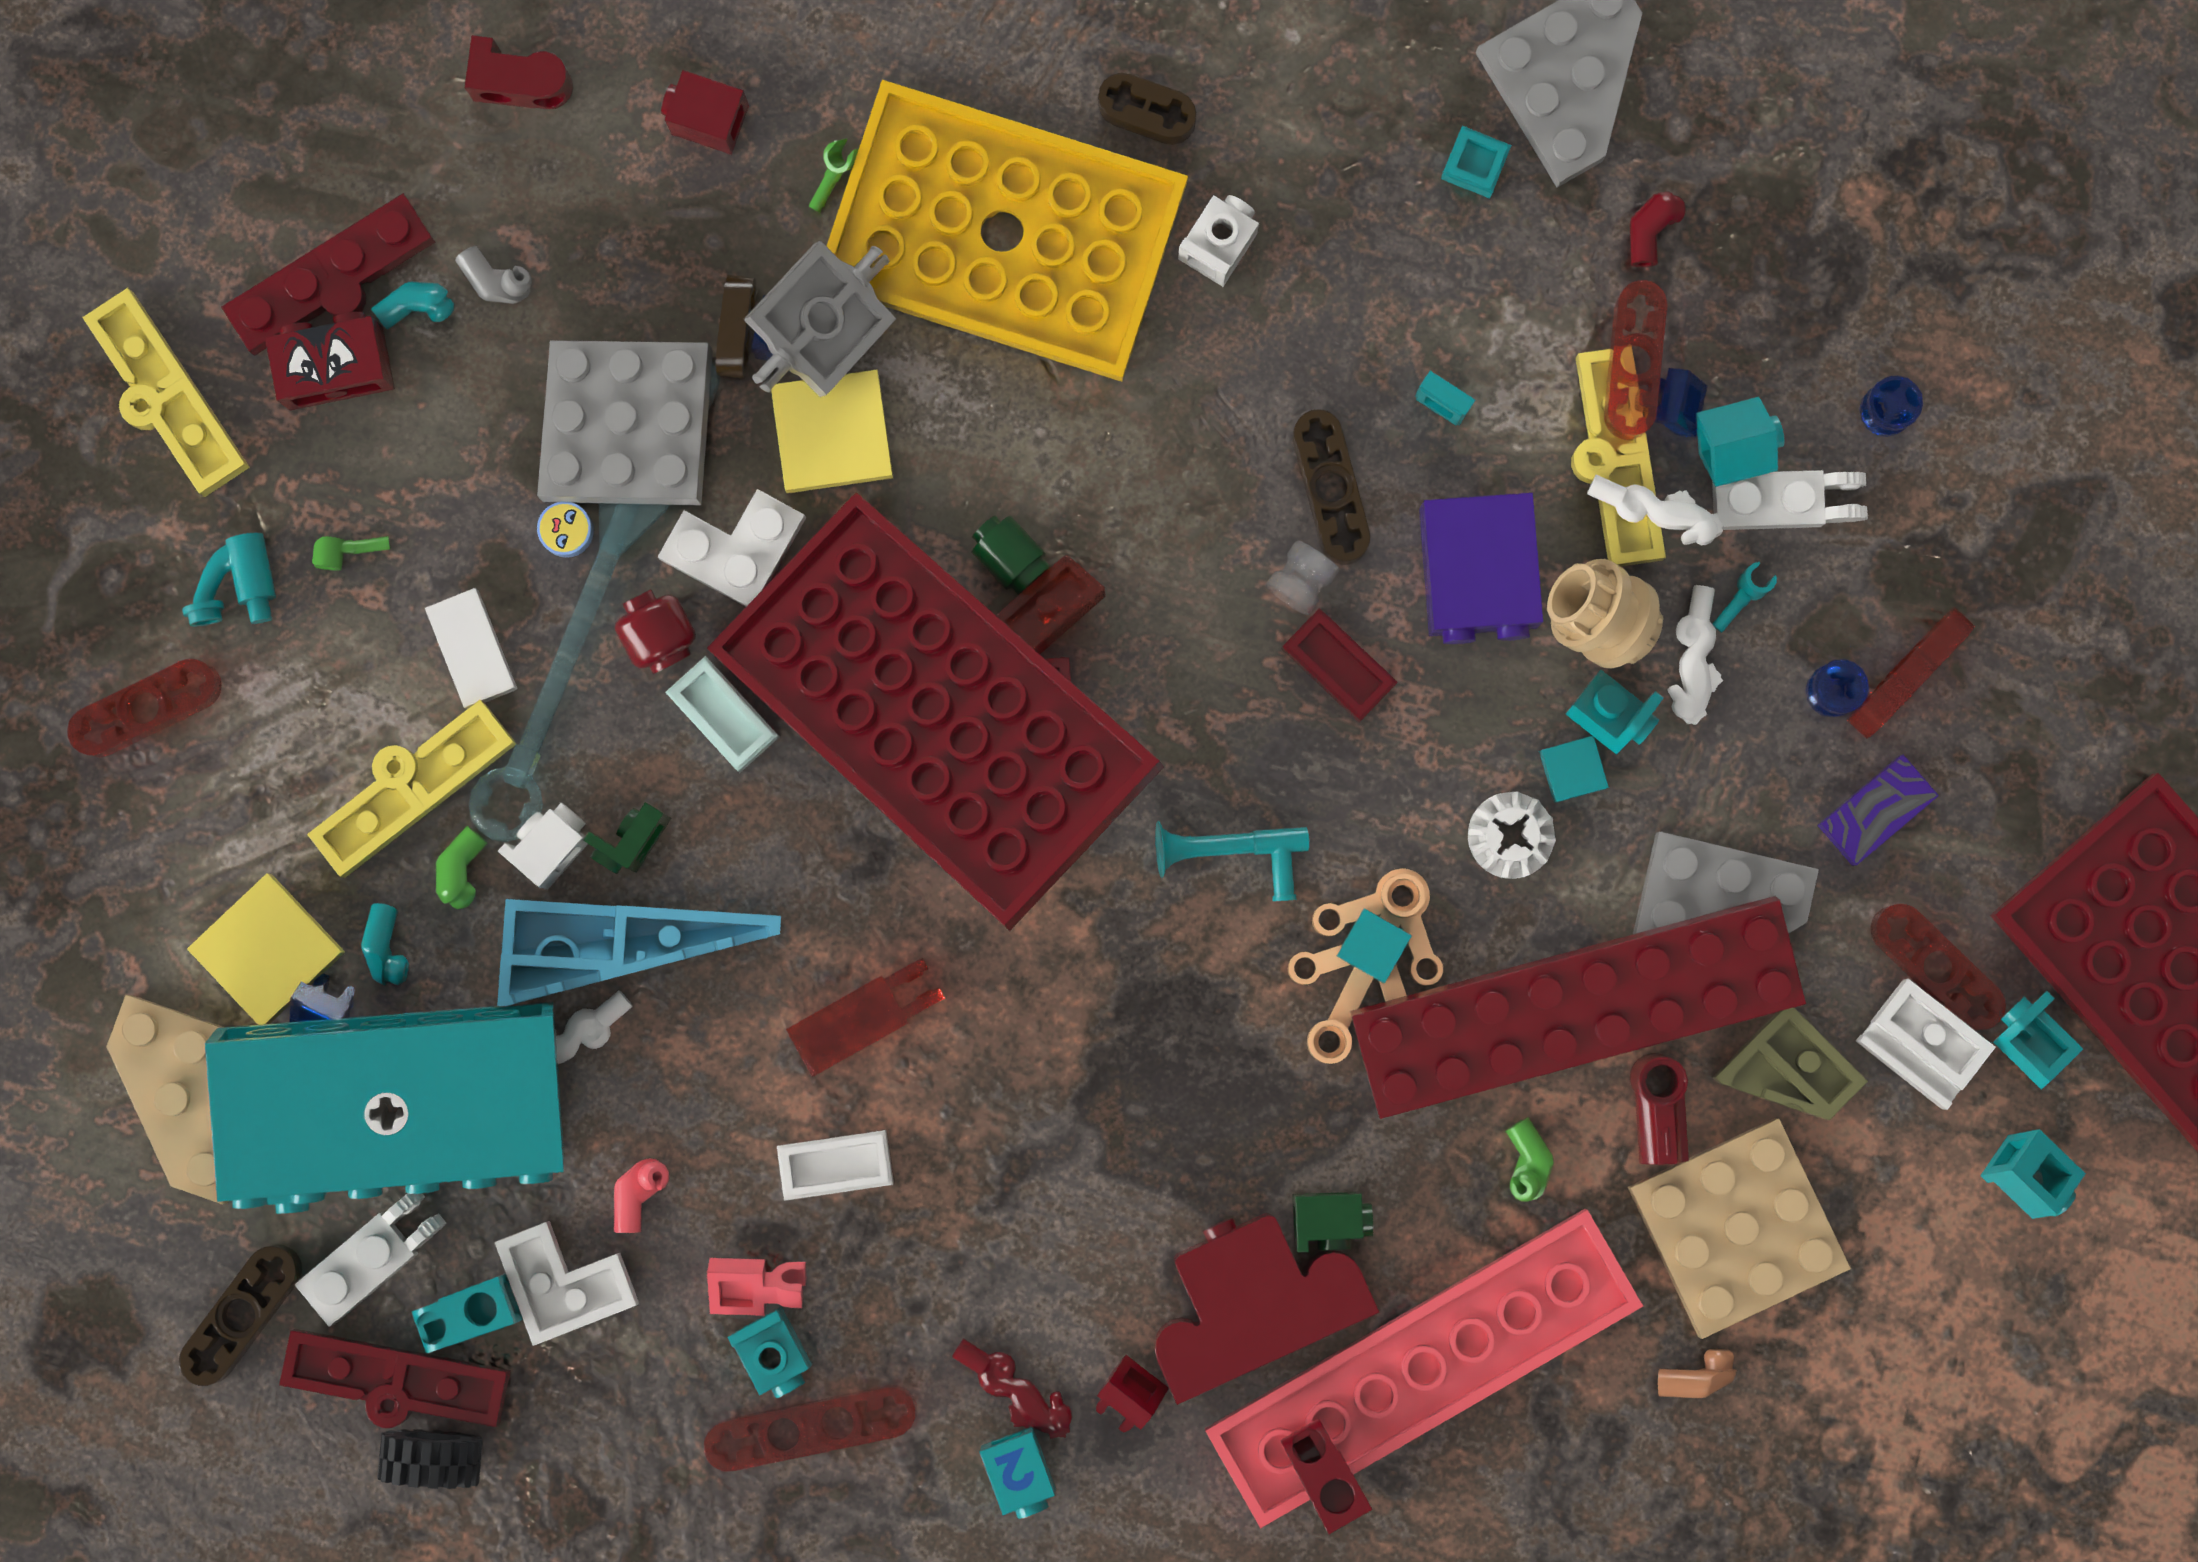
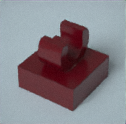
M1125 1355L1097 1396L1101 1399L1097 1403L1096 1412L1101 1415L1108 1406H1111L1125 1417L1118 1428L1124 1433L1131 1430L1134 1425L1141 1430L1154 1415L1169 1388L1128 1355Z

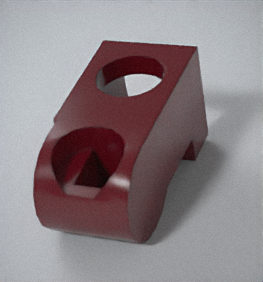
M471 36L464 88L473 101L526 108L556 109L569 100L573 91L572 79L562 60L555 54L547 51L535 52L528 57L502 54L493 38Z
M1320 1419L1280 1440L1328 1535L1373 1510L1340 1450L1337 1451Z

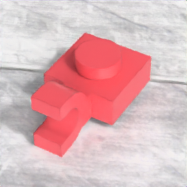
M710 1258L707 1270L710 1314L765 1316L767 1303L779 1304L788 1308H802V1286H806L807 1279L806 1262H786L777 1266L772 1272H766L765 1259Z

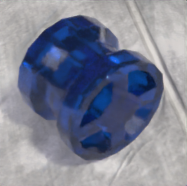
M1898 375L1886 377L1877 382L1862 398L1859 408L1861 420L1865 427L1876 435L1884 437L1895 436L1907 429L1920 416L1923 407L1922 393L1918 386L1906 377ZM1878 402L1884 403V408L1886 409L1885 415L1882 409V405Z
M1844 659L1833 660L1815 670L1809 677L1805 689L1807 701L1812 709L1822 716L1830 718L1844 716L1859 708L1866 700L1869 691L1868 677L1863 669L1852 661ZM1845 685H1846V688H1847L1846 695H1847L1849 698L1845 697V695H1844V693H1845V688H1844V686H1845Z

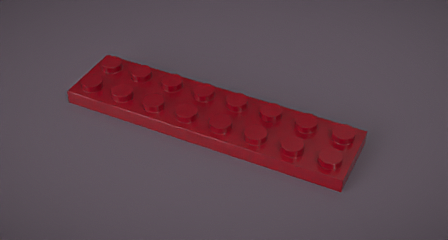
M1776 896L1352 1010L1350 1014L1379 1119L1805 1005L1806 1001L1781 902Z

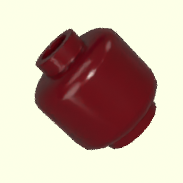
M650 589L622 604L627 614L617 620L615 632L635 667H650L652 673L655 674L691 655L688 646L695 640V630L675 596L663 595L656 598Z

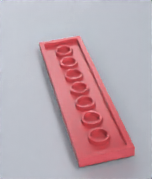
M1583 1209L1206 1427L1205 1432L1261 1529L1310 1500L1280 1441L1283 1438L1320 1419L1337 1451L1340 1450L1354 1475L1642 1308L1643 1304L1589 1211Z

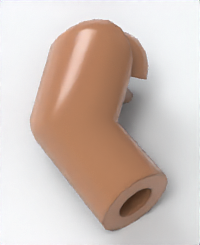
M1709 1349L1704 1354L1705 1368L1698 1370L1659 1369V1396L1706 1398L1733 1382L1737 1369H1733V1353L1728 1349Z

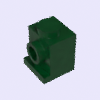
M1358 1191L1292 1194L1294 1248L1297 1252H1309L1308 1241L1318 1240V1250L1351 1249V1239L1373 1237L1372 1204H1362V1194Z

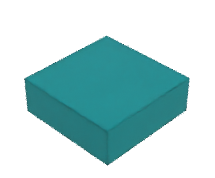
M1462 126L1441 179L1490 198L1512 145Z
M1429 371L1415 395L1418 402L1455 426L1457 424L1461 425L1475 402L1474 398L1432 371Z
M1593 736L1539 751L1554 803L1609 788Z
M1364 908L1336 957L1384 984L1412 935Z

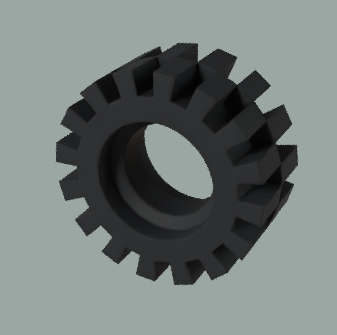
M403 1429L382 1432L377 1479L384 1483H392V1485H408V1487L415 1488L423 1486L430 1489H438V1487L457 1489V1487L470 1488L471 1486H477L480 1479L483 1439L472 1434H460L461 1432L453 1431L442 1432L441 1430L424 1431L423 1429H413V1431Z

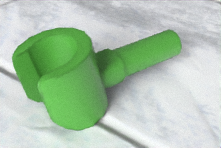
M847 138L836 140L828 144L824 149L823 157L827 170L809 204V207L818 212H821L843 172L851 171L859 148L854 149L848 155L845 162L842 157V149L847 143Z
M329 536L321 537L314 544L312 563L318 569L342 570L344 554L355 555L390 550L389 537L355 541Z

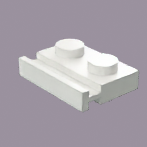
M1903 979L1870 1021L1871 1024L1856 1039L1858 1044L1944 1110L1949 1109L1952 1105V1100L1960 1090L1965 1088L1996 1048L1910 979Z

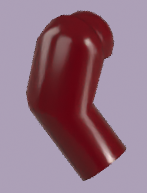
M1669 191L1656 193L1632 216L1630 220L1631 266L1651 267L1658 264L1657 234L1667 225H1672L1675 222L1679 223L1684 218L1686 206L1681 197L1673 195Z

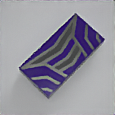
M1902 754L1817 826L1852 866H1857L1939 795Z

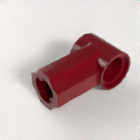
M1656 1053L1643 1055L1634 1063L1630 1072L1631 1086L1635 1091L1639 1163L1666 1165L1688 1162L1689 1152L1685 1106L1688 1077L1686 1070L1679 1062L1665 1055ZM1666 1065L1671 1074L1669 1087L1662 1093L1651 1094L1646 1085L1649 1071L1655 1066Z

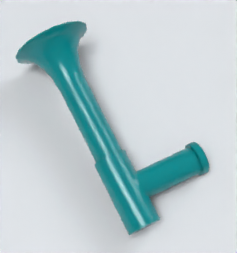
M1157 821L1155 843L1158 871L1160 877L1163 878L1166 869L1172 864L1195 857L1249 853L1254 855L1271 854L1274 887L1272 900H1297L1296 894H1294L1291 852L1309 851L1307 827L1255 830L1252 833L1181 836L1168 832Z

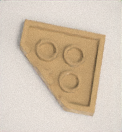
M125 995L106 1047L170 1186L217 1202L205 1042L217 1028L224 1027L133 995ZM221 1201L217 1203L228 1204L229 1201Z

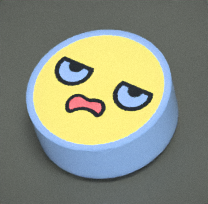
M556 502L548 506L540 515L537 523V534L543 546L554 555L574 557L589 547L594 535V526L590 516L579 505L572 502Z

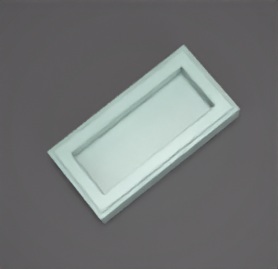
M706 656L665 692L739 773L780 737Z

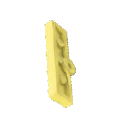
M126 288L82 317L123 380L130 386L122 394L119 401V410L122 417L130 425L140 430H153L156 428L200 495L208 496L250 468L134 292Z
M1632 346L1578 353L1576 365L1588 439L1584 440L1575 449L1571 457L1573 473L1579 480L1588 484L1592 483L1595 475H1599L1623 487L1633 484L1644 486L1656 496ZM1598 499L1608 560L1622 567L1662 561L1666 558L1661 527L1653 523L1647 514L1639 522H1629L1617 513L1616 507Z
M479 700L418 747L417 752L414 754L410 750L397 745L381 749L375 755L372 763V772L376 781L307 835L340 877L346 878L517 743L485 702Z

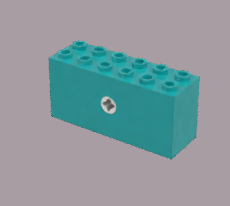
M553 1002L217 1028L205 1042L217 1202L232 1201L233 1208L248 1209L265 1206L268 1204L267 1197L290 1196V1201L294 1204L314 1203L325 1200V1192L348 1191V1197L352 1199L372 1198L382 1195V1188L405 1186L406 1193L421 1194L438 1191L440 1189L439 1183L462 1181L463 1188L479 1189L495 1186L497 1184L496 1178L519 1176V1182L522 1184H537L552 1181L553 1173L564 1172V1144ZM382 1098H391L392 1105L398 1107L397 1112H388L387 1105L380 1103Z

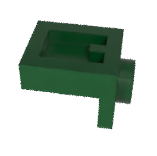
M645 802L640 811L632 808L621 822L616 835L622 839L616 847L589 831L583 841L595 848L590 858L613 873L618 874L622 867L637 873L672 818Z

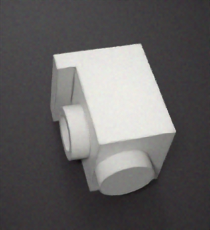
M1213 195L1188 236L1180 244L1178 259L1224 287L1258 233L1259 223L1252 219L1255 214L1254 209L1235 196L1228 195L1225 201H1222ZM1222 224L1232 230V235L1227 239L1221 240L1213 235L1212 229L1214 226Z
M560 803L555 810L549 809L544 816L540 812L532 815L517 833V837L521 839V842L516 847L504 843L498 852L535 885L548 890L588 845L583 841L585 835L580 832L586 823L566 805Z

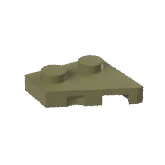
M1795 1008L1776 1012L1712 1076L1718 1084L1824 1120H1831L1868 1082Z

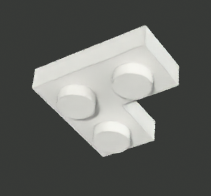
M757 489L732 535L721 531L684 510L659 553L658 558L747 607L771 582L806 520V516Z
M550 1221L495 1242L533 1346L639 1304L621 1253L569 1272Z

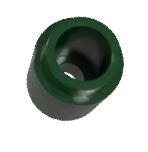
M994 515L972 536L977 544L971 553L1006 590L1012 588L1019 596H1022L1031 589L1051 568L1043 559L1046 553L1012 516H1008L1001 521Z

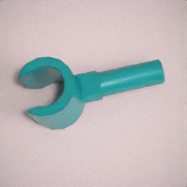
M1760 562L1753 563L1740 574L1737 580V593L1712 623L1719 632L1722 633L1751 600L1761 599L1775 587L1777 583L1776 575L1763 588L1754 585L1752 582L1751 573L1759 566Z

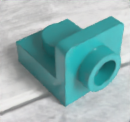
M1600 670L1572 704L1566 715L1617 755L1631 739L1640 745L1651 733L1660 720L1652 713L1664 697L1655 691L1643 703L1603 670Z

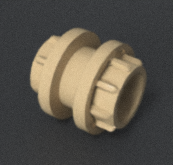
M1595 559L1585 564L1576 563L1565 570L1554 583L1547 601L1546 610L1551 618V628L1556 640L1573 651L1582 652L1588 660L1603 668H1616L1626 663H1636L1652 650L1661 634L1663 615L1660 612L1659 598L1655 589L1642 579L1629 576L1622 567L1607 559Z

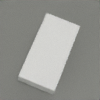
M473 588L425 608L465 709L470 708L479 700L488 702L517 690L479 590Z
M887 1130L777 1146L784 1201L894 1184Z

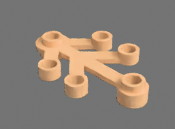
M1392 870L1380 879L1375 894L1341 905L1326 903L1318 907L1313 914V927L1323 936H1334L1340 933L1345 924L1357 920L1364 908L1375 915H1380V918L1398 928L1401 925L1403 931L1412 935L1408 942L1413 957L1409 966V973L1414 982L1422 986H1429L1437 983L1443 975L1442 961L1433 954L1421 915L1429 905V887L1424 878L1413 870ZM1397 886H1405L1411 891L1412 899L1407 906L1402 907L1394 903L1392 892ZM1329 909L1337 913L1339 924L1334 930H1326L1321 927L1319 916L1322 911ZM1340 945L1315 954L1300 952L1294 955L1288 964V974L1294 982L1308 985L1315 982L1321 974L1350 964L1336 957L1342 946ZM1300 958H1308L1314 963V974L1308 979H1302L1295 973L1294 966ZM1422 959H1429L1436 966V973L1430 980L1422 979L1417 974L1416 967ZM1395 965L1387 981L1384 984L1379 981L1385 1001L1407 996L1397 965ZM1355 967L1328 1020L1315 1024L1308 1034L1307 1046L1309 1052L1316 1060L1322 1063L1333 1064L1340 1062L1347 1057L1351 1050L1352 1036L1348 1030L1352 1022L1350 1011L1359 1008L1373 980V977ZM1325 1031L1334 1032L1339 1039L1337 1049L1330 1053L1324 1052L1318 1043L1320 1035Z

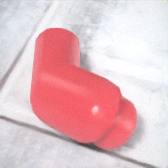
M657 1159L641 1160L617 1179L614 1186V1232H641L642 1203L657 1191L665 1188L669 1181L667 1167Z

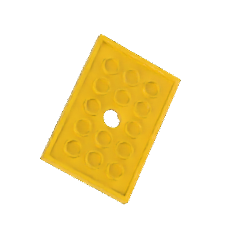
M882 80L827 247L839 260L853 267L869 252L872 246H876L883 251L878 257L887 255L890 262L869 282L877 299L887 308L1122 382L1188 182V176ZM999 212L1010 213L1017 217L1024 231L1020 243L1015 248L1004 252L989 248L981 236V229L986 219L994 217Z

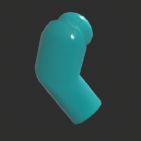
M411 281L401 285L373 306L371 310L388 330L412 311L426 312L433 322H441L453 313L454 302L447 297L448 290L438 283Z
M375 903L371 905L361 942V949L370 974L375 981L382 985H386L387 982L400 985L406 981L409 963L403 955H392L390 947L398 910L386 904Z

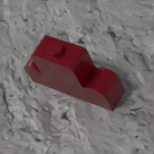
M1265 1213L1236 1226L1232 1217L1203 1230L1206 1238L1205 1241L1180 1251L1175 1255L1174 1262L1199 1319L1196 1322L1182 1317L1169 1320L1161 1326L1156 1334L1154 1348L1157 1362L1178 1405L1380 1312L1361 1270L1354 1260L1343 1252L1337 1250L1318 1252L1309 1260L1305 1267L1306 1271L1301 1273L1282 1230L1273 1215Z

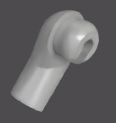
M477 246L465 249L455 259L479 297L485 301L515 304L528 297L530 293L532 278L526 269L521 266H514L513 271L510 269H492Z

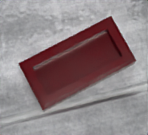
M1320 608L1281 648L1359 723L1398 683Z

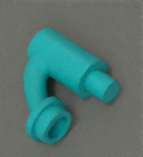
M246 533L226 539V545L219 548L207 562L194 594L193 603L182 608L183 616L188 617L190 626L211 625L223 620L221 611L225 609L224 603L221 600H214L223 578L229 571L232 572L238 604L247 605L251 624L265 623L272 620L269 601L276 598L263 533Z

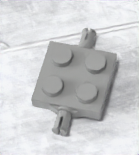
M822 241L814 243L743 319L767 343L770 352L773 354L761 369L752 376L756 384L763 382L759 386L761 389L770 392L789 370L799 375L819 397L827 395L896 320L894 315L877 299L873 287L869 283L890 262L886 254L878 257L883 252L881 249L872 246L869 252L853 267L839 260Z

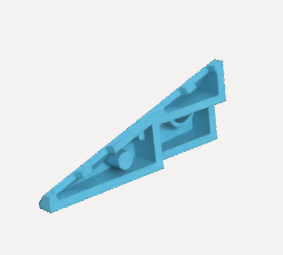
M506 899L497 1006L517 1004L779 935L781 916Z

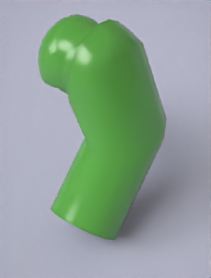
M468 825L441 853L436 862V893L443 903H450L455 909H464L474 900L476 890L472 884L467 882V866L488 844L481 835Z
M1526 1117L1505 1131L1520 1154L1510 1181V1190L1516 1199L1524 1202L1538 1199L1544 1193L1554 1164L1552 1153L1530 1118Z

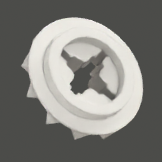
M1520 792L1500 793L1485 800L1474 812L1468 828V843L1475 860L1487 872L1506 879L1522 878L1536 872L1548 861L1556 842L1553 818L1539 800ZM1523 816L1526 817L1527 820L1523 824L1524 828L1521 836L1527 840L1526 844L1531 847V850L1525 846L1521 847L1513 844L1508 849H1504L1501 854H1498L1497 851L1502 846L1500 842L1503 840L1504 835L1498 830L1499 826L1492 821L1496 820L1500 824L1503 822L1505 825L1511 826L1516 821H1520Z

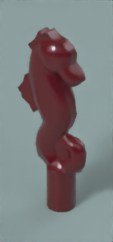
M962 1339L952 1358L978 1374L979 1384L986 1393L995 1397H1007L1012 1400L1013 1404H1010L1008 1408L1011 1413L1010 1421L1013 1422L1014 1427L1022 1426L1029 1428L1031 1426L1049 1434L1050 1439L1056 1437L1066 1438V1434L1070 1433L1072 1410L1070 1406L1063 1403L1060 1391L1051 1393V1406H1049L1039 1389L1030 1380L1014 1378L1016 1364L1010 1355L1004 1352H994L989 1355L966 1339Z

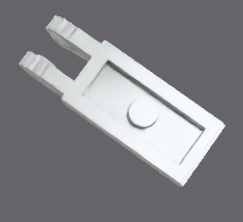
M1823 470L1771 472L1715 487L1712 481L1714 514L1717 513L1719 520L1725 525L1722 530L1822 527L1826 523L1863 521L1868 519L1867 506L1845 504L1825 508L1824 490L1841 489L1848 491L1866 486V473L1834 472L1823 474Z
M407 1193L386 1212L378 1213L295 1284L297 1289L329 1327L339 1322L417 1256L418 1252L416 1250L447 1224L438 1213L434 1217H429L422 1222L417 1230L407 1239L394 1225L420 1205V1202L425 1198L422 1193Z

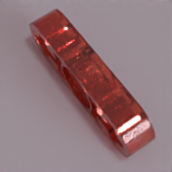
M1638 280L1627 285L1617 298L1614 307L1604 421L1607 429L1614 436L1624 440H1633L1644 435L1653 425L1657 415L1667 298L1664 291L1657 284L1647 280ZM1639 294L1645 296L1646 305L1654 307V311H1649L1645 316L1642 325V333L1653 332V338L1641 333L1623 335V329L1632 332L1635 327L1636 310L1627 308V304L1633 303ZM1630 346L1643 348L1650 357L1649 370L1638 375L1627 372L1621 364V353L1625 348ZM1618 382L1629 387L1648 385V391L1640 388L1636 393L1635 410L1644 412V417L1638 418L1633 427L1627 426L1625 416L1618 415L1616 409H1622L1625 406L1629 395V387L1619 389L1617 387Z
M1956 607L1952 608L1864 698L1846 720L1866 739L1871 737L1975 628V625Z
M196 659L181 660L77 711L68 723L67 736L69 742L74 749L82 754L92 757L109 756L210 707L216 702L221 693V678L218 672L207 663ZM189 672L199 677H205L206 681L199 686L200 696L196 697L191 693L183 692L171 698L178 705V708L173 710L172 701L169 695L161 688V685L166 683L167 689L176 691L188 684L186 675ZM151 693L158 701V713L152 721L140 724L135 721L131 714V705L137 696ZM114 707L117 709L120 721L129 729L125 734L123 728L116 725L104 730L101 733L103 741L101 744L85 740L84 735L91 731L89 722L92 719L100 724H108L118 719L112 712Z
M1895 904L1886 906L1875 914L1871 923V935L1875 944L1922 990L1973 1030L1990 1029L2001 1021L2006 1009L2005 998L2001 990L1916 908L1907 904ZM1889 917L1894 920L1906 917L1909 923L1906 925L1905 931L1915 942L1923 941L1925 935L1931 940L1930 943L1923 945L1914 953L1911 961L1905 955L1915 948L1903 938L1892 941L1888 938L1887 935L1892 929L1887 922ZM1934 951L1946 954L1952 963L1951 975L1942 983L1931 981L1924 972V961ZM1965 974L1970 980L1961 986L1973 996L1986 994L1988 997L1984 1004L1985 1009L1989 1012L1986 1017L1983 1015L1970 1017L1967 1011L1970 1009L1971 1004L1961 993H1953L1950 999L1945 994L1947 991L1958 986Z

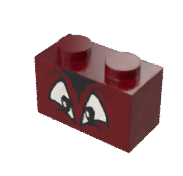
M363 312L339 314L333 317V324L313 327L311 323L289 324L280 328L279 335L265 337L276 400L290 411L395 389L384 329L372 316L366 317Z

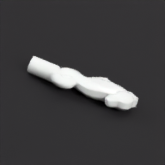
M1595 475L1587 492V495L1616 507L1617 513L1629 522H1639L1647 514L1650 520L1659 527L1687 530L1681 536V541L1684 545L1695 542L1700 545H1707L1714 538L1722 534V529L1725 526L1719 520L1717 513L1711 514L1695 504V500L1690 497L1687 490L1683 492L1679 490L1675 494L1667 495L1665 501H1661L1651 490L1644 486L1633 484L1623 487L1599 475Z
M1694 585L1689 614L1682 617L1676 628L1677 639L1682 644L1688 646V649L1683 653L1679 661V673L1684 691L1679 685H1672L1667 689L1673 699L1671 706L1673 712L1687 724L1692 723L1693 725H1696L1701 718L1707 715L1705 709L1711 692H1715L1717 686L1723 681L1721 674L1716 670L1714 664H1707L1706 657L1713 649L1716 641V629L1710 622L1715 589L1701 585Z
M620 990L596 1010L583 1008L575 1012L568 1020L563 1034L557 1035L556 1033L558 1064L574 1057L581 1043L588 1048L597 1049L608 1041L611 1034L610 1026L633 1007Z

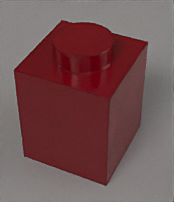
M682 70L678 84H670L666 90L661 114L666 116L665 122L671 135L732 155L749 104L744 90Z

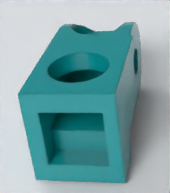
M506 1274L438 1299V1302L412 1311L426 1353L523 1320Z

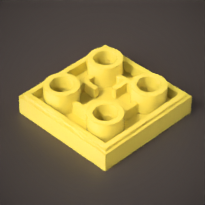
M877 369L846 374L827 395L819 397L804 380L778 383L772 388V400L786 493L893 478L880 379Z
M266 873L187 948L258 1025L271 1024L345 953L284 886L269 873Z

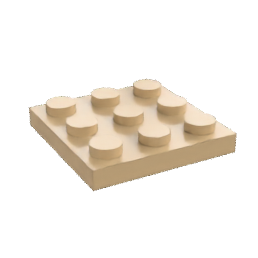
M1779 1118L1771 1119L1692 1156L1688 1162L1675 1164L1628 1186L1629 1192L1698 1337L1701 1339L1851 1269Z

